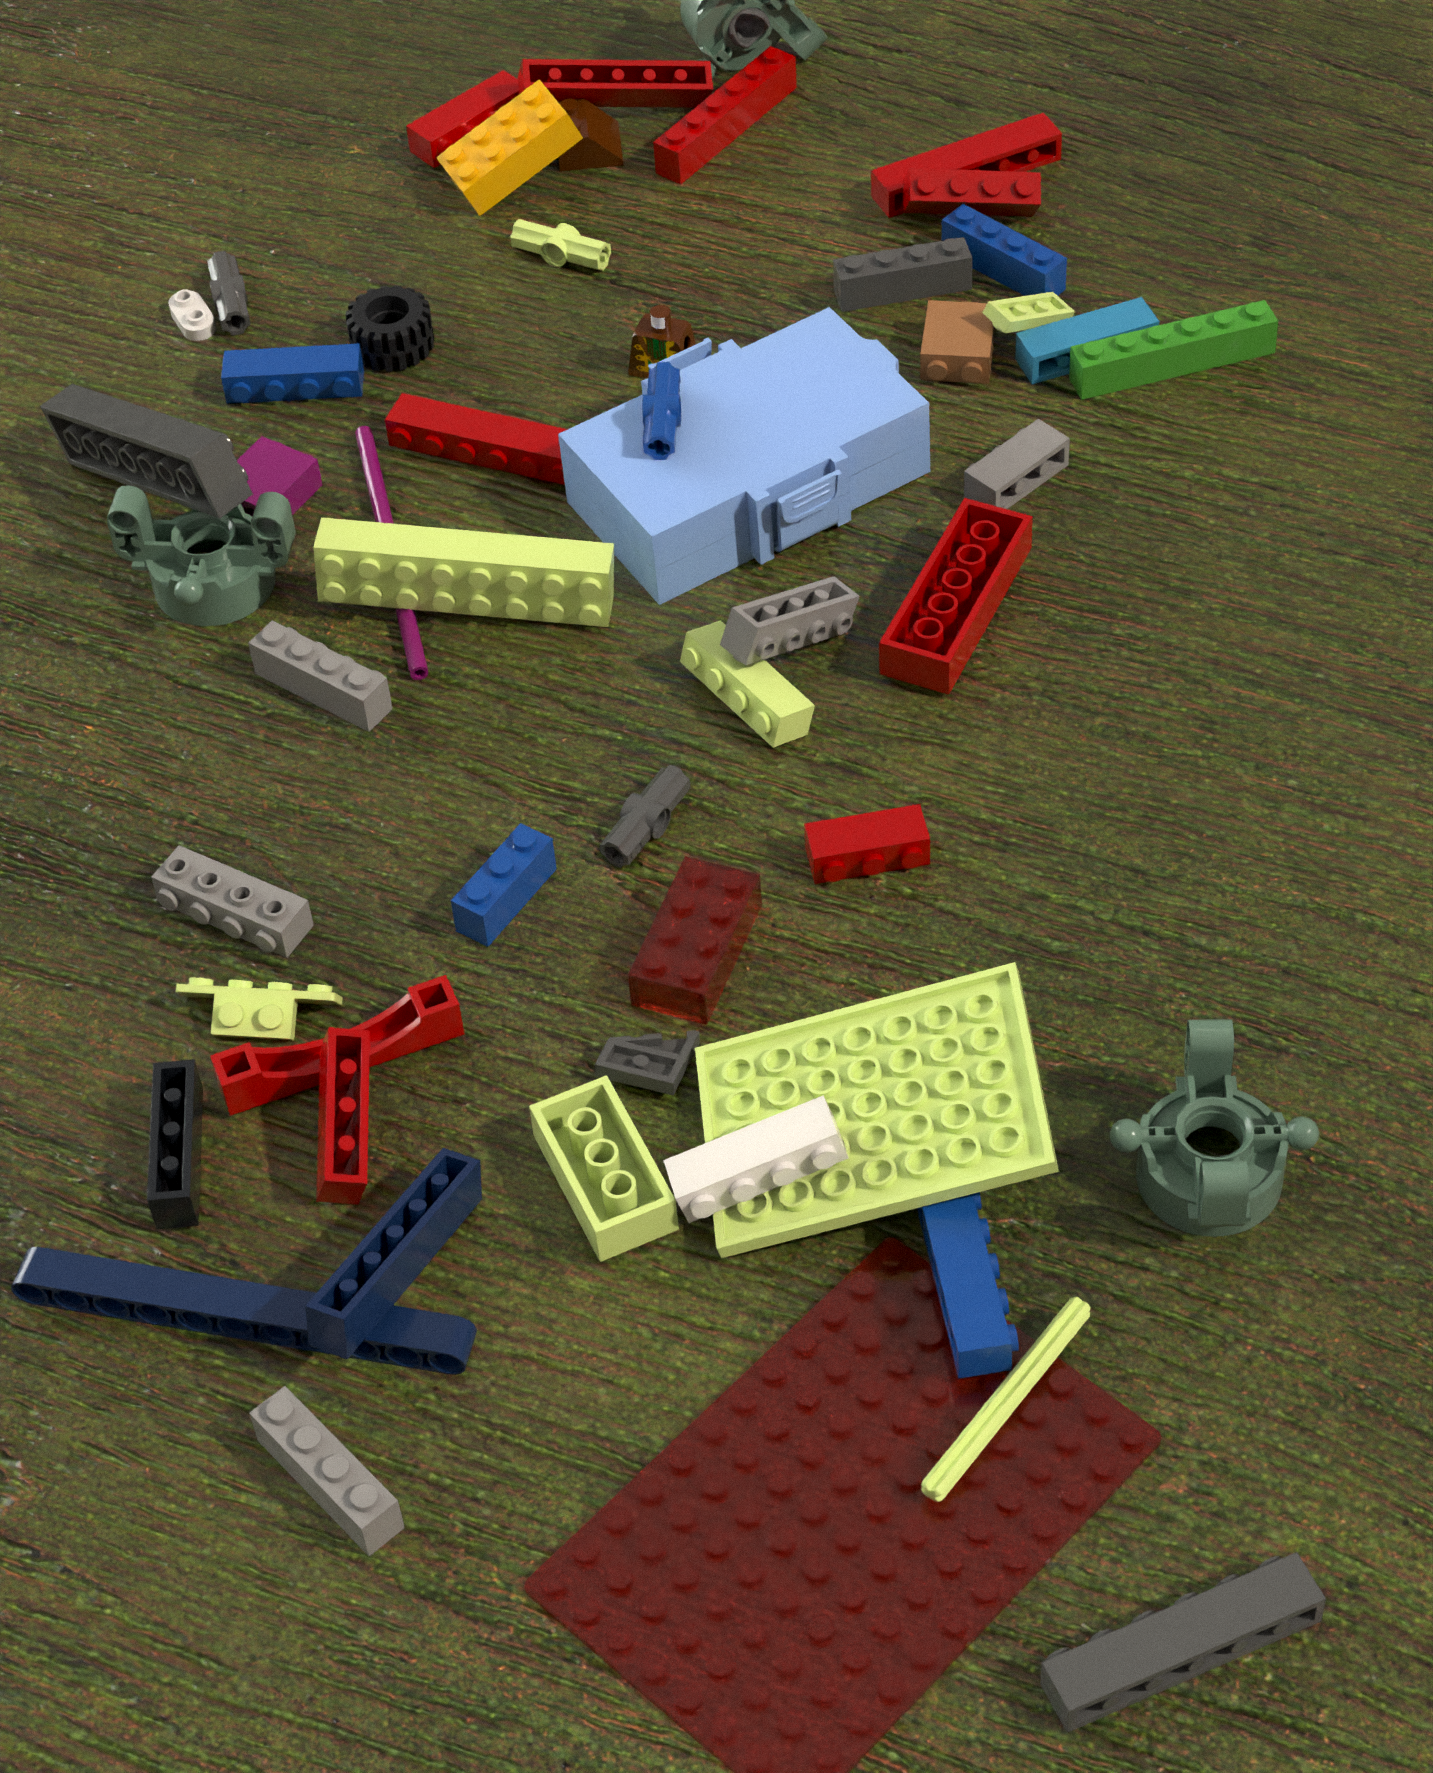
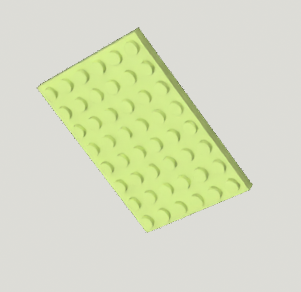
M1015 962L695 1048L705 1143L824 1095L849 1156L848 1159L836 1163L830 1168L821 1169L794 1180L788 1185L779 1186L757 1195L751 1200L740 1202L713 1214L716 1249L721 1258L1059 1172L1020 975Z

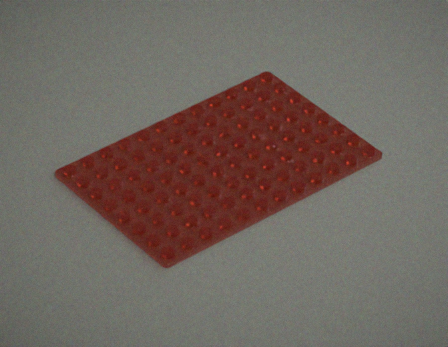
M887 1238L525 1581V1592L533 1601L733 1773H849L1159 1447L1161 1433L1057 1357L945 1498L940 1502H934L925 1496L921 1491V1484L924 1478L1012 1370L958 1378L930 1263L897 1239ZM1017 1327L1019 1350L1012 1352V1370L1035 1342L1034 1339Z

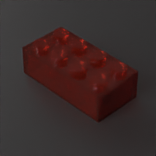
M687 856L684 857L628 973L632 1006L705 1025L708 1024L762 907L760 874Z

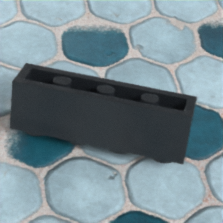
M195 1059L153 1063L147 1202L156 1230L199 1226L203 1086Z

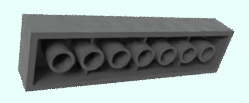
M75 384L69 385L40 406L71 465L129 486H135L145 492L217 518L223 517L253 495L247 483L249 480L245 469L238 464L232 452L234 450L233 443L223 432L199 426Z

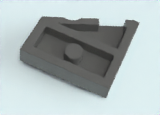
M686 1031V1038L662 1040L661 1033L645 1034L641 1037H609L595 1063V1077L601 1078L607 1075L609 1080L674 1095L695 1054V1048L700 1044V1031Z

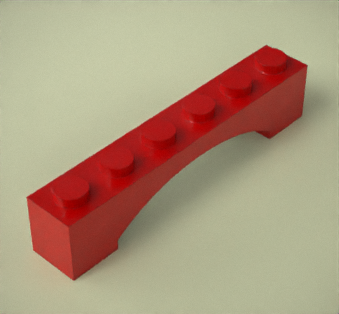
M446 975L408 987V993L391 1007L375 1017L350 1028L370 1031L369 1067L465 1034L460 1005ZM324 1038L291 1046L266 1048L252 1047L250 1042L210 1055L217 1083L229 1115L231 1116L318 1086L320 1048Z

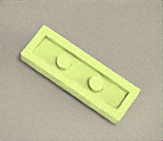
M1054 292L988 301L983 311V314L992 321L993 326L1003 333L1032 329L1073 317L1075 313Z

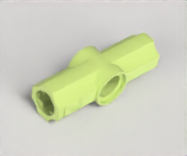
M518 219L513 225V231L510 236L511 246L541 254L543 259L554 267H561L567 261L604 271L608 266L611 255L610 244L581 236L577 229L567 223H561L556 228H551Z

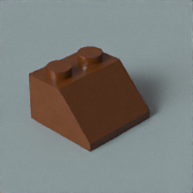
M569 98L558 101L583 137L582 140L558 157L560 172L622 166L623 156L618 121L586 99Z

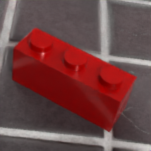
M920 804L804 823L805 850L814 884L837 882L848 878L877 875L883 872L930 865V836Z

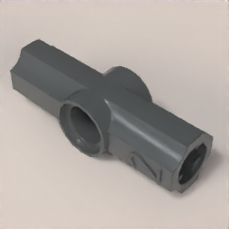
M225 250L214 252L213 257L207 263L211 276V281H209L215 310H218L220 325L223 331L230 332L232 336L243 334L245 329L251 324L246 306L248 304L243 277L239 273L235 255H230Z
M671 764L666 768L662 767L641 794L632 793L626 799L621 809L620 820L600 843V852L608 859L610 864L619 868L629 865L651 837L658 839L664 834L671 819V812L691 788L690 779L684 775L680 768Z

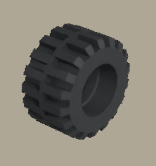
M388 285L380 286L378 289L372 288L367 290L366 294L358 295L355 298L356 301L349 304L345 315L350 344L360 343L364 367L371 366L372 370L379 371L383 369L386 372H393L395 369L404 370L407 369V366L419 364L420 359H426L429 356V351L433 350L435 339L428 300L424 299V295L420 292L415 293V289L409 287L402 288L399 285H394V287H388Z

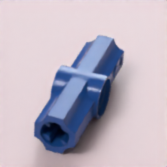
M657 362L654 368L649 369L647 394L643 395L642 400L644 453L652 456L654 460H667L670 454L675 453L677 427L681 426L680 369L672 366L670 362Z

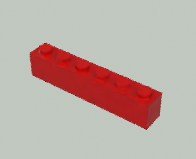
M772 46L768 47L653 142L656 174L681 185L797 88L796 56Z
M522 59L517 77L519 94L540 80L557 101L569 98L586 99L596 107L695 108L713 92L711 61Z
M1040 113L871 170V197L887 217L891 218L903 214V180L910 168L1026 172L1061 160L1062 132L1044 113Z
M401 393L385 418L389 446L565 485L558 434L568 429Z

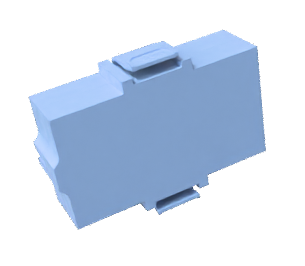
M828 307L743 348H740L730 339L718 345V352L711 355L712 341L706 338L692 347L659 361L670 362L672 366L680 369L681 426L677 427L675 453L670 454L667 460H654L652 456L644 453L642 400L643 395L647 394L648 378L642 380V395L558 434L567 503L602 542L614 543V555L659 605L754 558L762 565L775 558L774 551L780 552L835 524L839 527L851 521L852 510L930 472L929 402L899 374L898 359L877 339L869 340L862 338ZM657 363L648 365V368H654Z

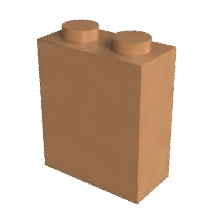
M928 300L920 352V380L989 384L996 328L993 326L992 321L983 314L987 303Z

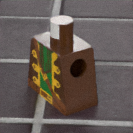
M656 305L652 307L650 313L642 316L633 333L628 374L648 378V365L655 364L696 345L691 324L687 320L671 318L668 306Z

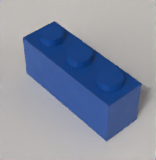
M520 823L451 900L456 932L489 947L557 869L553 838Z

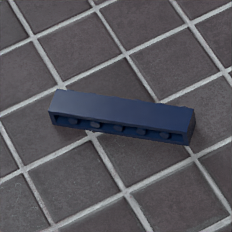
M445 1148L440 1150L305 1305L309 1346L348 1360L482 1200L480 1160Z

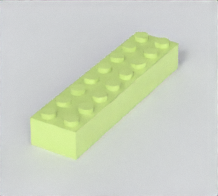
M321 517L313 546L318 601L609 627L614 598V543Z

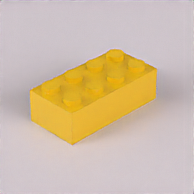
M538 80L480 125L474 127L472 131L456 143L449 146L436 158L474 210L481 216L582 140L583 137L567 112L543 83Z

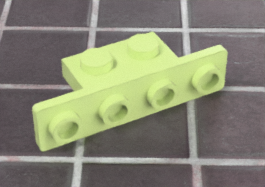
M197 977L189 978V984H176V992L183 996L214 998L211 1035L222 1037L294 1041L297 1003L342 1006L343 997L332 992V986L309 984L307 991L292 990V984L282 982H268V989L253 988V982L245 980H229L228 986H213L214 980Z

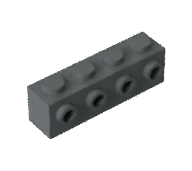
M961 237L833 259L834 293L841 312L972 290V256L965 238Z

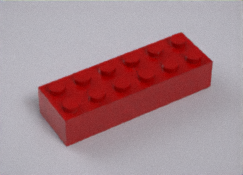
M968 498L963 499L879 642L880 675L950 694L1032 548L1033 516Z

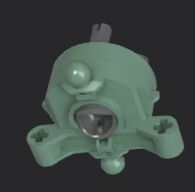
M681 0L680 12L684 27L705 57L697 61H711L712 79L715 76L716 69L724 72L727 70H742L768 47H775L781 37L804 60L828 39L817 23L810 17L808 18L795 5L794 0Z

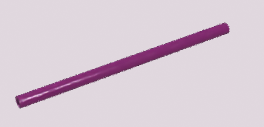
M360 426L356 429L355 436L375 522L394 524L372 429L368 426ZM395 608L410 676L414 680L425 679L429 672L415 612L410 609Z

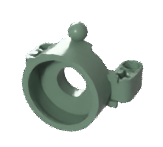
M127 485L117 489L107 515V524L115 552L120 557L133 561L131 565L132 570L149 572L156 602L163 612L179 622L194 626L228 624L240 620L260 608L273 591L276 581V568L282 567L288 562L296 533L290 503L285 496L276 492H265L259 496L253 517L245 513L243 507L239 504L221 518L192 509V511L181 514L172 520H153L146 494L135 486ZM220 548L207 554H193L206 549Z
M1232 1019L1187 1020L1184 1047V1077H1176V1091L1158 1101L1147 1114H1143L1140 1124L1131 1119L1118 1120L1112 1125L1109 1133L1112 1146L1118 1151L1129 1153L1138 1149L1136 1164L1137 1185L1143 1200L1152 1212L1176 1229L1200 1236L1218 1237L1233 1235L1246 1231L1263 1221L1277 1205L1282 1192L1288 1145L1303 1151L1311 1149L1319 1139L1317 1124L1310 1118L1304 1116L1295 1117L1286 1124L1281 1112H1272L1257 1098L1237 1089L1236 1076H1231L1234 1054ZM1216 1127L1231 1132L1239 1140L1241 1147L1230 1155L1214 1157L1203 1155L1193 1150L1185 1139L1198 1128Z

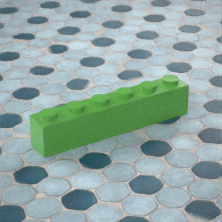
M1262 300L1070 346L1069 379L1080 399L1084 400L1273 354L1276 350L1279 321L1267 302Z

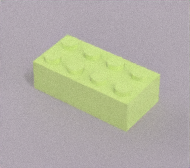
M607 1075L529 1106L533 1135L600 1262L679 1230L676 1200Z

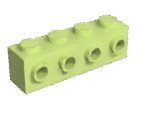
M721 620L686 632L680 662L768 744L774 748L808 735L815 705L765 660L746 666L737 661L731 653L720 645L726 627Z

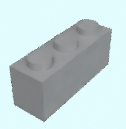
M1037 419L1026 428L1020 429L1016 435L1002 445L996 446L992 452L981 460L972 463L964 471V498L1008 509L1069 465L1070 438Z

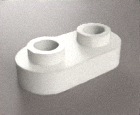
M180 290L169 299L168 304L171 316L187 339L201 341L210 338L215 333L214 316L197 292Z

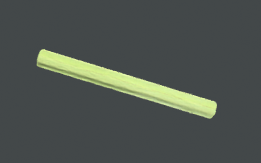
M1072 1297L1068 1300L924 1478L921 1484V1491L925 1496L934 1502H940L945 1498L1090 1317L1089 1311L1091 1307L1087 1302L1082 1301L1078 1297Z

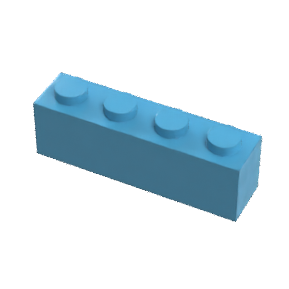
M1139 297L1016 333L1015 360L1031 384H1036L1069 374L1070 346L1159 325V320L1144 299Z

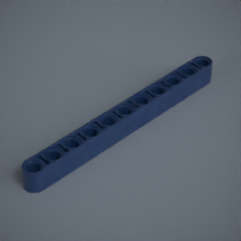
M32 1247L26 1251L11 1286L12 1293L18 1299L33 1305L330 1354L309 1346L305 1305L316 1292L41 1247ZM393 1305L349 1358L445 1374H461L466 1369L477 1334V1328L471 1321L460 1316Z

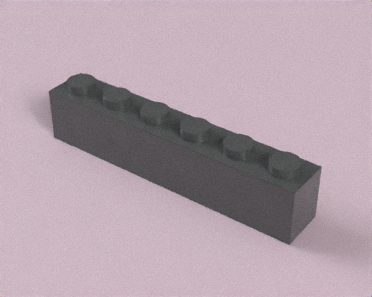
M1297 1552L1284 1558L1274 1556L1262 1562L1256 1570L1242 1576L1239 1574L1229 1575L1218 1582L1216 1587L1203 1593L1191 1592L1185 1594L1173 1606L1157 1613L1154 1610L1146 1611L1138 1615L1131 1624L1115 1631L1113 1629L1102 1630L1083 1645L1073 1649L1064 1647L1054 1651L1042 1662L1040 1684L1068 1733L1321 1622L1326 1598Z

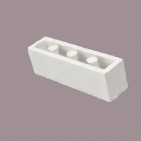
M823 1095L663 1161L675 1199L688 1223H691L700 1218L709 1217L715 1212L737 1203L751 1200L753 1197L779 1186L788 1185L794 1180L821 1169L830 1168L834 1164L848 1159L849 1156L836 1121Z

